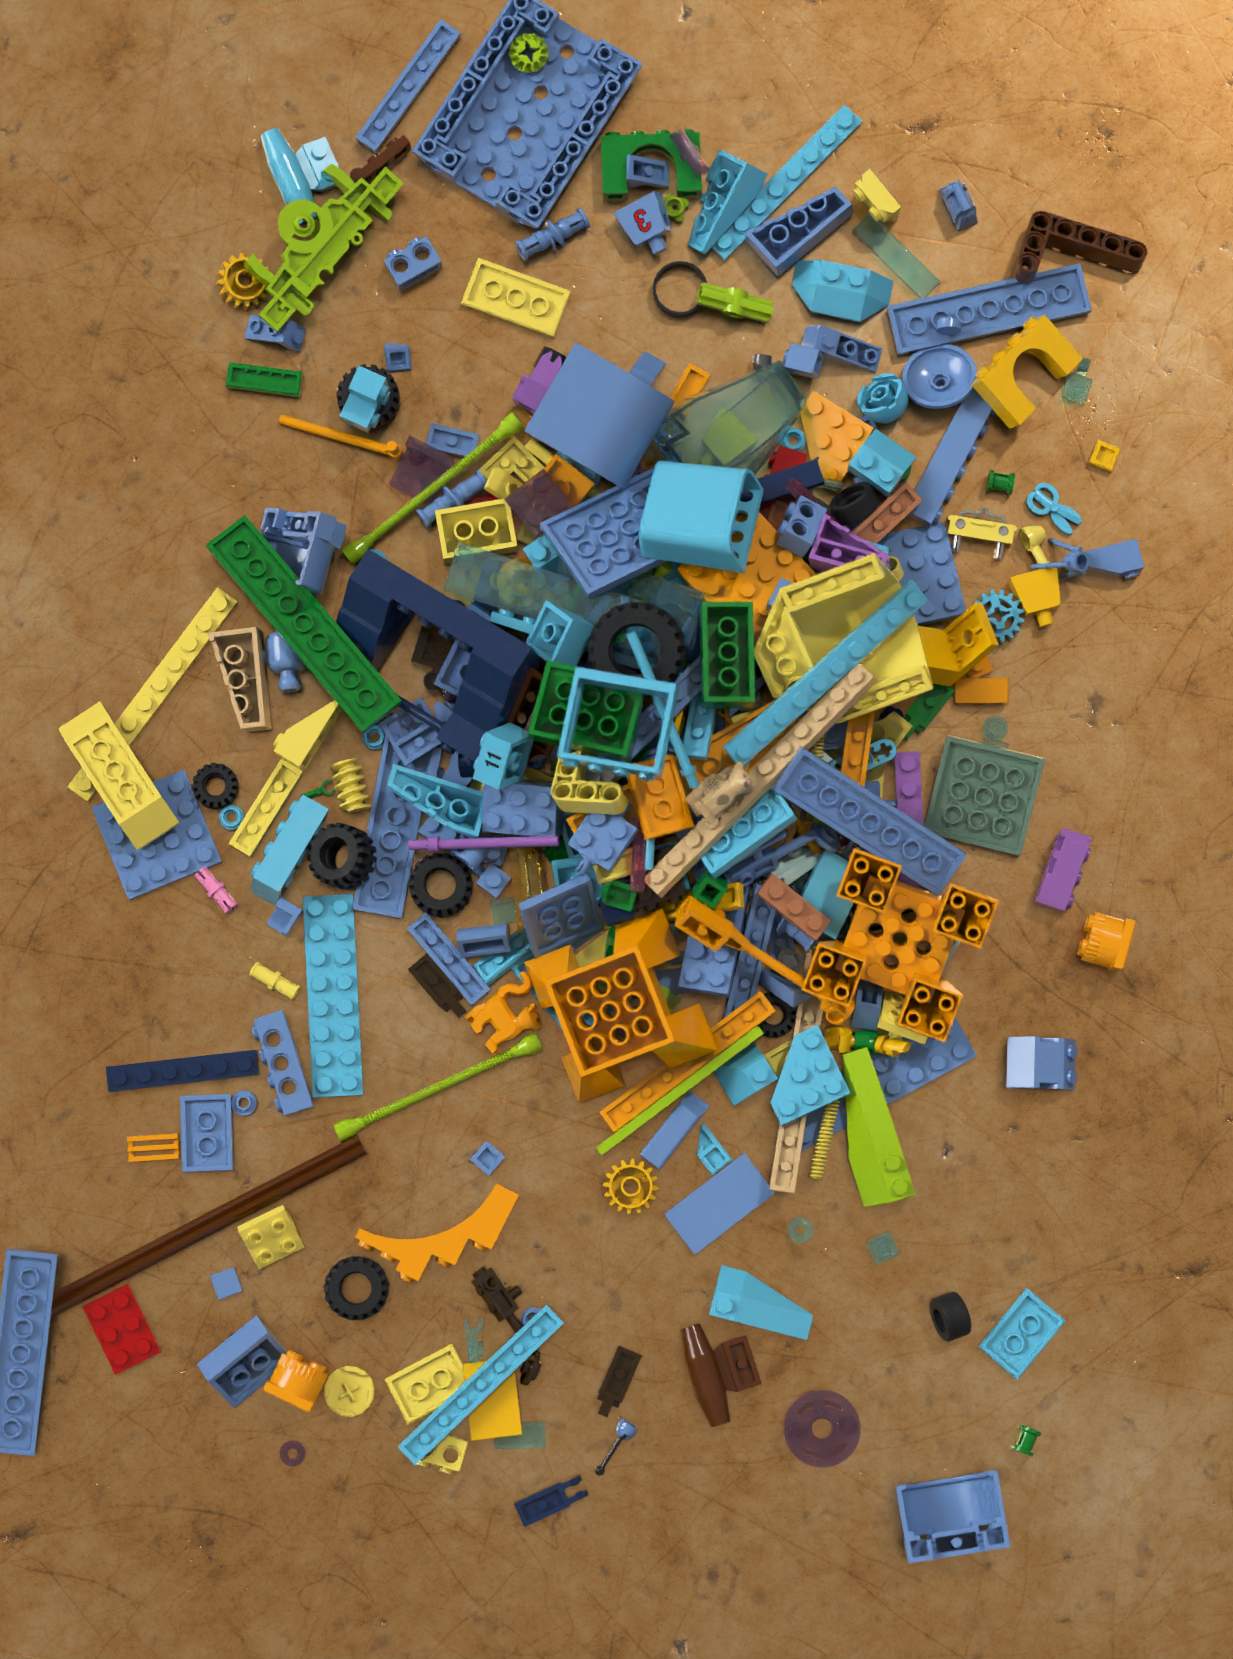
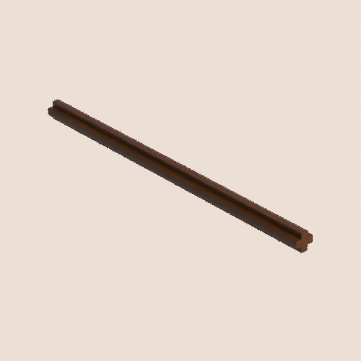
M356 1135L55 1291L53 1293L51 1318L366 1155L367 1152L360 1138Z

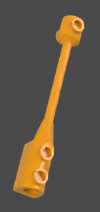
M692 896L686 898L682 903L674 926L715 952L722 945L742 952L745 951L802 988L805 980L804 977L751 944L733 923L725 918L726 915L722 910H712ZM812 994L821 1000L820 1009L826 1012V1019L831 1024H842L850 1017L855 1008L856 1002L854 1000L851 1001L849 1007Z

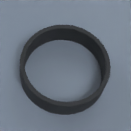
M675 261L665 265L657 273L653 283V297L659 309L665 314L676 318L689 317L698 312L702 306L697 305L693 309L684 312L672 311L659 301L656 294V285L659 278L672 268H688L694 271L701 278L702 282L707 283L703 272L697 266L685 261Z

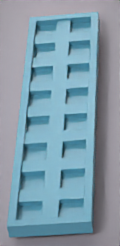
M353 894L303 897L313 1098L364 1095L355 916L352 909L354 902Z

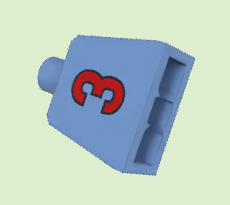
M653 191L614 212L615 217L636 246L649 244L654 255L667 249L662 236L671 232L672 227L661 192Z

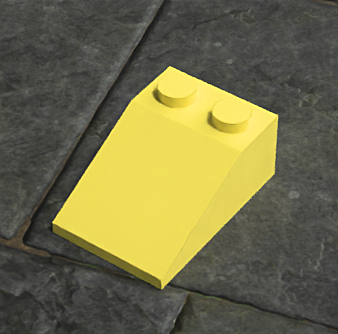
M334 700L288 728L284 734L280 733L273 744L275 746L274 752L279 758L304 772L342 709Z

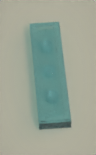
M870 213L853 229L852 232L920 299L925 298L940 283L882 223L875 221Z

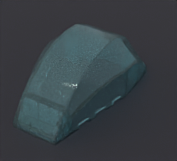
M778 360L748 374L685 398L670 409L654 438L669 460L672 459L673 462L738 469L745 468L750 469L756 475L789 432L805 407L807 399L781 360Z

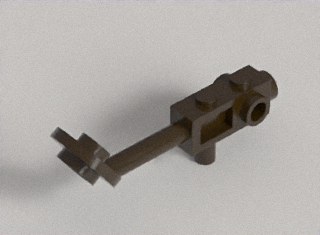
M483 1266L472 1274L474 1280L471 1282L477 1294L483 1298L489 1311L494 1314L499 1322L506 1319L514 1332L517 1333L523 1327L514 1314L519 1309L514 1299L522 1294L520 1287L516 1285L507 1291L492 1268L487 1270ZM538 1349L521 1365L520 1384L527 1386L531 1380L534 1381L540 1371L541 1362L539 1361L540 1353Z

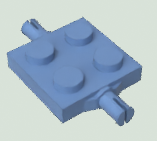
M628 802L626 810L621 814H587L568 842V845L583 857L575 869L578 874L584 876L591 864L601 866L611 873L639 832L636 827L628 823L624 818L632 806L630 802Z

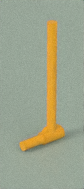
M281 415L279 419V424L389 455L395 461H401L405 456L401 446L394 441L383 444L286 415Z

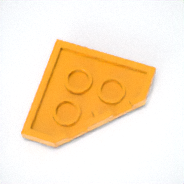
M812 391L800 411L810 461L817 459L825 482L824 486L838 493L850 473L847 470L849 462L875 428L817 392Z

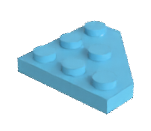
M818 1025L796 1034L791 1044L771 1100V1106L781 1126L850 1095L846 1082Z

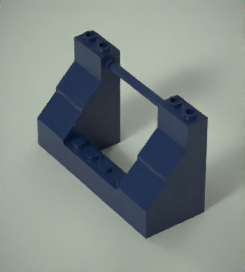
M368 549L348 579L336 623L376 670L379 669L414 615L418 617L417 622L424 627L430 629L433 626L439 630L437 634L444 639L450 641L453 638L459 642L457 646L469 653L470 658L464 679L460 684L453 712L448 720L444 722L438 720L399 695L398 697L402 700V704L398 707L437 730L438 735L436 738L442 743L440 747L451 755L455 752L462 756L460 760L473 768L474 762L480 754V741L484 733L507 724L529 670L533 668L544 674L546 664L531 646Z

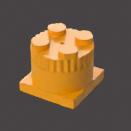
M1094 912L1093 915L1090 914L1089 917L1087 916L1083 931L1087 932L1086 937L1079 942L1076 955L1081 956L1082 961L1106 967L1111 972H1119L1124 969L1136 925L1135 920L1128 918L1122 920Z
M292 1350L288 1351L287 1354L282 1353L270 1380L266 1382L263 1390L306 1412H310L314 1409L318 1395L328 1376L325 1372L327 1367L315 1361H311L310 1364L302 1361L303 1355Z

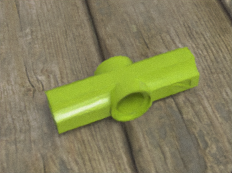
M704 282L701 283L696 298L698 305L720 310L726 316L733 318L745 317L764 323L769 322L774 308L773 301L748 295V292L738 288L726 289Z

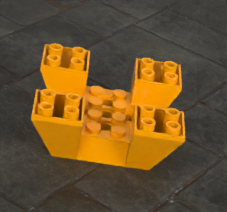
M854 848L836 894L840 898L857 903L844 940L818 943L801 990L849 1007L859 980L869 981L905 995L897 1025L945 1042L963 997L962 993L941 977L954 939L981 949L999 900L952 883L949 884L942 896H937L932 892L897 880L902 865ZM909 908L913 909L916 915L908 919L902 915V912ZM874 923L882 925L883 930L880 933H873L869 927ZM897 932H903L906 934L907 939L903 942H898L893 938V935ZM920 941H927L931 944V947L928 950H920L917 944ZM889 955L897 957L898 962L894 965H889L884 959Z
M663 908L616 926L614 955L579 967L571 944L524 962L541 1008L545 1009L554 1006L571 1053L561 1056V1059L579 1103L626 1086L617 1063L640 1054L653 1051L670 1068L718 1050L701 1004L697 1003L670 1013L655 975L654 966L681 956ZM599 980H604L607 983L608 990L606 993L599 990ZM632 995H637L640 998L641 1003L639 1007L631 1004L630 999ZM609 1004L616 1006V1016H611L608 1013L607 1007ZM585 1013H590L593 1016V1025H588L585 1022ZM618 1027L626 1031L627 1036L625 1040L618 1038Z

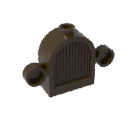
M454 600L465 607L463 602L459 600ZM422 625L411 663L412 665L431 670L424 676L423 683L428 691L438 692L441 688L433 685L455 639L452 638L448 641L437 634L439 630L431 626L428 629Z

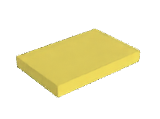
M453 1343L385 1379L407 1424L435 1411L465 1382L463 1363Z

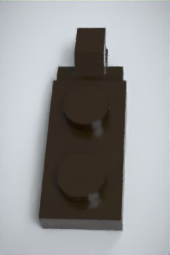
M427 953L408 969L445 1012L451 1008L458 1017L467 1012L458 1002L463 998L459 993L460 991Z
M618 1346L598 1392L599 1396L597 1399L603 1401L598 1412L599 1415L608 1417L611 1407L615 1406L618 1408L620 1403H622L642 1355Z

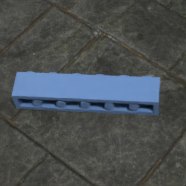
M975 389L961 402L915 490L923 501L907 516L923 525L931 526L932 522H939L944 510L940 509L944 500L950 501L955 491V488L951 486L956 478L961 480L967 468L963 465L966 458L972 459L978 448V445L975 444L978 435L983 437L990 425V423L986 422L989 414L995 415L993 409Z

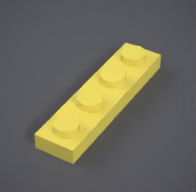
M281 758L228 844L251 857L303 774V771Z

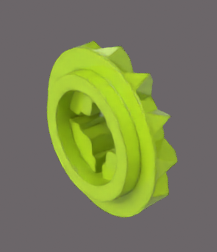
M523 33L514 39L509 49L511 63L516 69L525 73L539 71L548 60V46L544 39L535 33ZM526 44L530 46L531 50H537L533 53L532 62H530L527 55H520L525 52Z

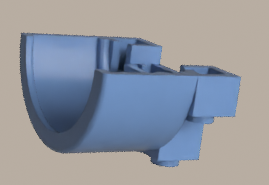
M266 507L259 532L299 578L295 584L308 589L314 596L321 595L334 549L341 548L345 539L347 525L336 522V517L323 512H290L280 508ZM284 536L295 539L297 541L284 538Z
M997 1470L896 1487L908 1564L1011 1547ZM989 1524L987 1529L979 1530V1526ZM927 1534L928 1540L921 1539L919 1535Z

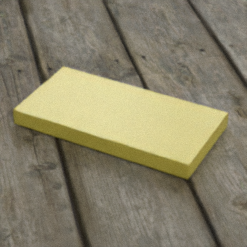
M478 258L461 305L554 338L571 291Z

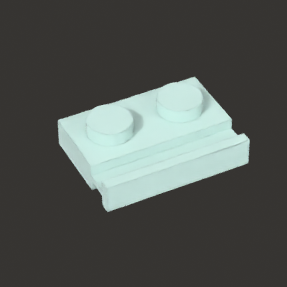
M802 846L777 859L779 867L762 876L767 878L773 873L785 884L789 885L815 867L820 854H813L812 850Z

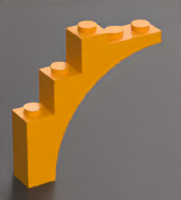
M496 1184L488 1198L470 1217L455 1227L437 1235L417 1239H394L376 1235L360 1228L355 1238L360 1240L358 1245L372 1251L373 1247L382 1251L381 1257L393 1263L396 1259L400 1260L396 1268L397 1271L401 1272L398 1277L410 1283L414 1279L420 1281L433 1255L437 1256L436 1262L448 1268L450 1264L456 1265L469 1239L473 1240L472 1246L484 1252L487 1248L492 1250L520 1195Z

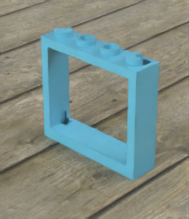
M576 667L557 757L563 762L564 766L570 768H578V765L588 766V770L602 773L605 769L611 770L613 774L622 777L634 774L639 775L638 778L645 781H653L654 778L661 779L679 694L677 684ZM585 684L668 698L654 767L571 753Z

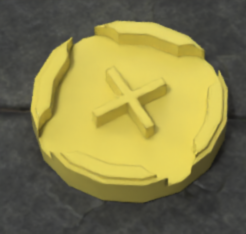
M345 1366L336 1369L328 1377L324 1386V1397L327 1405L333 1412L341 1416L354 1417L362 1414L370 1407L374 1399L375 1387L372 1378L366 1371L356 1366Z

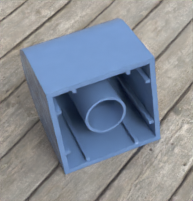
M575 342L524 431L601 477L625 489L675 401Z

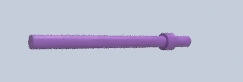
M559 836L465 839L428 837V840L408 841L409 850H428V852H440V849L559 846Z

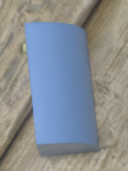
M503 923L457 929V944L461 958L511 952L509 924Z

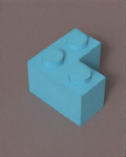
M358 366L348 387L350 394L340 413L341 421L369 433L371 427L375 428L380 419L378 411L381 405L385 406L391 395L387 378Z

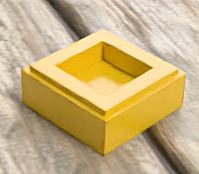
M1098 439L1088 464L1111 473L1121 448Z

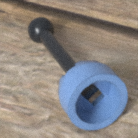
M624 1418L620 1419L616 1427L617 1440L601 1465L595 1468V1473L598 1476L604 1474L605 1466L622 1440L631 1439L638 1431L634 1424Z

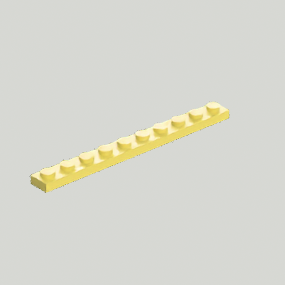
M218 587L115 722V726L129 747H131L210 640L207 633L217 632L238 604L236 600ZM83 768L79 770L67 786L87 802L97 792Z

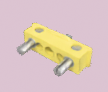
M981 507L980 511L964 510L960 513V516L950 515L947 517L949 520L947 534L954 535L952 552H955L958 535L956 553L960 552L962 536L997 542L995 559H998L1001 543L999 560H1002L1005 543L1012 544L1014 531L1017 530L1015 525L1006 524V519L1003 516L990 514L988 508ZM985 512L988 517L1001 519L1002 523L963 517V515H980Z

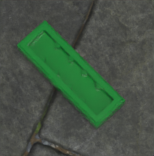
M229 362L225 386L230 389L300 398L303 372Z

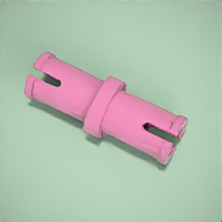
M204 866L199 870L200 873L197 872L194 877L208 891L207 895L209 898H214L226 914L233 911L232 907L236 908L238 903L225 890L224 883L219 882L208 870V867Z

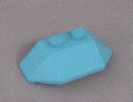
M825 260L797 261L792 287L797 291L811 312L861 322L889 306L894 281L868 269Z

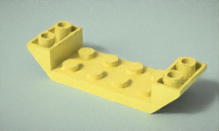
M100 701L58 728L68 747L137 851L180 824Z

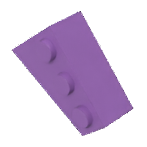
M824 513L809 555V563L812 570L823 573L873 553L889 569L891 567L888 554L865 539L859 538L850 529L841 526Z
M1062 828L1058 832L1034 904L1060 913L1065 912L1066 908H1071L1075 897L1071 893L1074 885L1078 886L1083 874V871H1080L1083 861L1086 862L1089 857L1091 837L1066 828Z

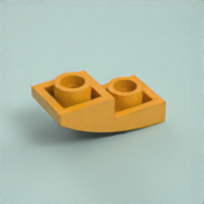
M960 678L955 682V703H1009V678Z

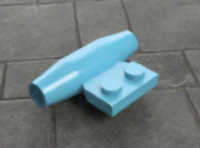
M279 128L270 129L261 135L268 166L286 205L300 199L314 202L312 191L324 192L337 187L329 177L321 173L330 164L339 168L326 137L304 144L295 153ZM313 212L311 216L315 221L318 219V216ZM304 219L300 220V226L307 225V221Z

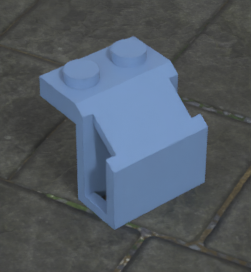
M1008 1037L1007 1087L1017 1089L1075 1090L1077 1082L1075 1059L1078 1054L1076 1040L1067 1038Z

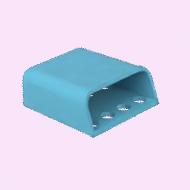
M658 461L654 466L639 526L640 554L646 558L745 573L764 489L750 469ZM749 493L753 496L748 502L740 501L741 494ZM744 513L748 516V519L744 522L735 521L736 514ZM738 533L743 536V539L738 543L731 542V535Z

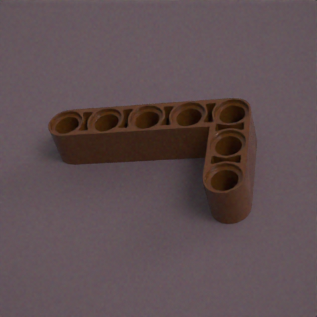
M1037 211L1031 216L1014 268V277L1020 283L1027 284L1032 282L1038 271L1045 246L1128 272H1137L1141 269L1147 256V247L1144 243L1045 211ZM1023 266L1029 267L1030 270L1023 268Z

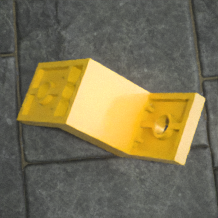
M975 602L944 630L918 626L932 684L951 686L999 646L983 603ZM971 632H972V633H973V639H972V641H971V643H970L969 640H970V638H971Z

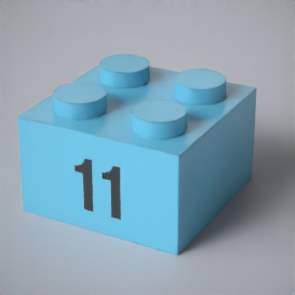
M507 723L485 732L480 741V754L474 762L475 772L473 779L497 790L523 780L533 745V740L528 735V731L512 723Z

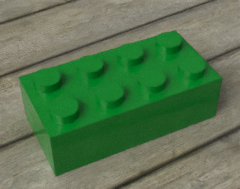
M702 602L699 609L701 708H752L755 703L753 602Z

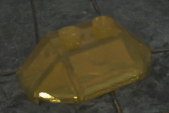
M507 834L508 837H519L516 834ZM509 847L518 934L525 932L518 904L549 890V884H544L543 874H547L546 859L541 860L540 853L533 847Z

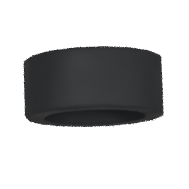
M859 482L838 493L832 499L829 506L839 524L851 525L869 516L878 507L880 501L870 483Z

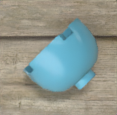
M884 373L871 379L873 383L868 387L864 385L861 388L857 397V404L864 415L876 423L886 424L898 419L908 406V392L903 382L893 373Z

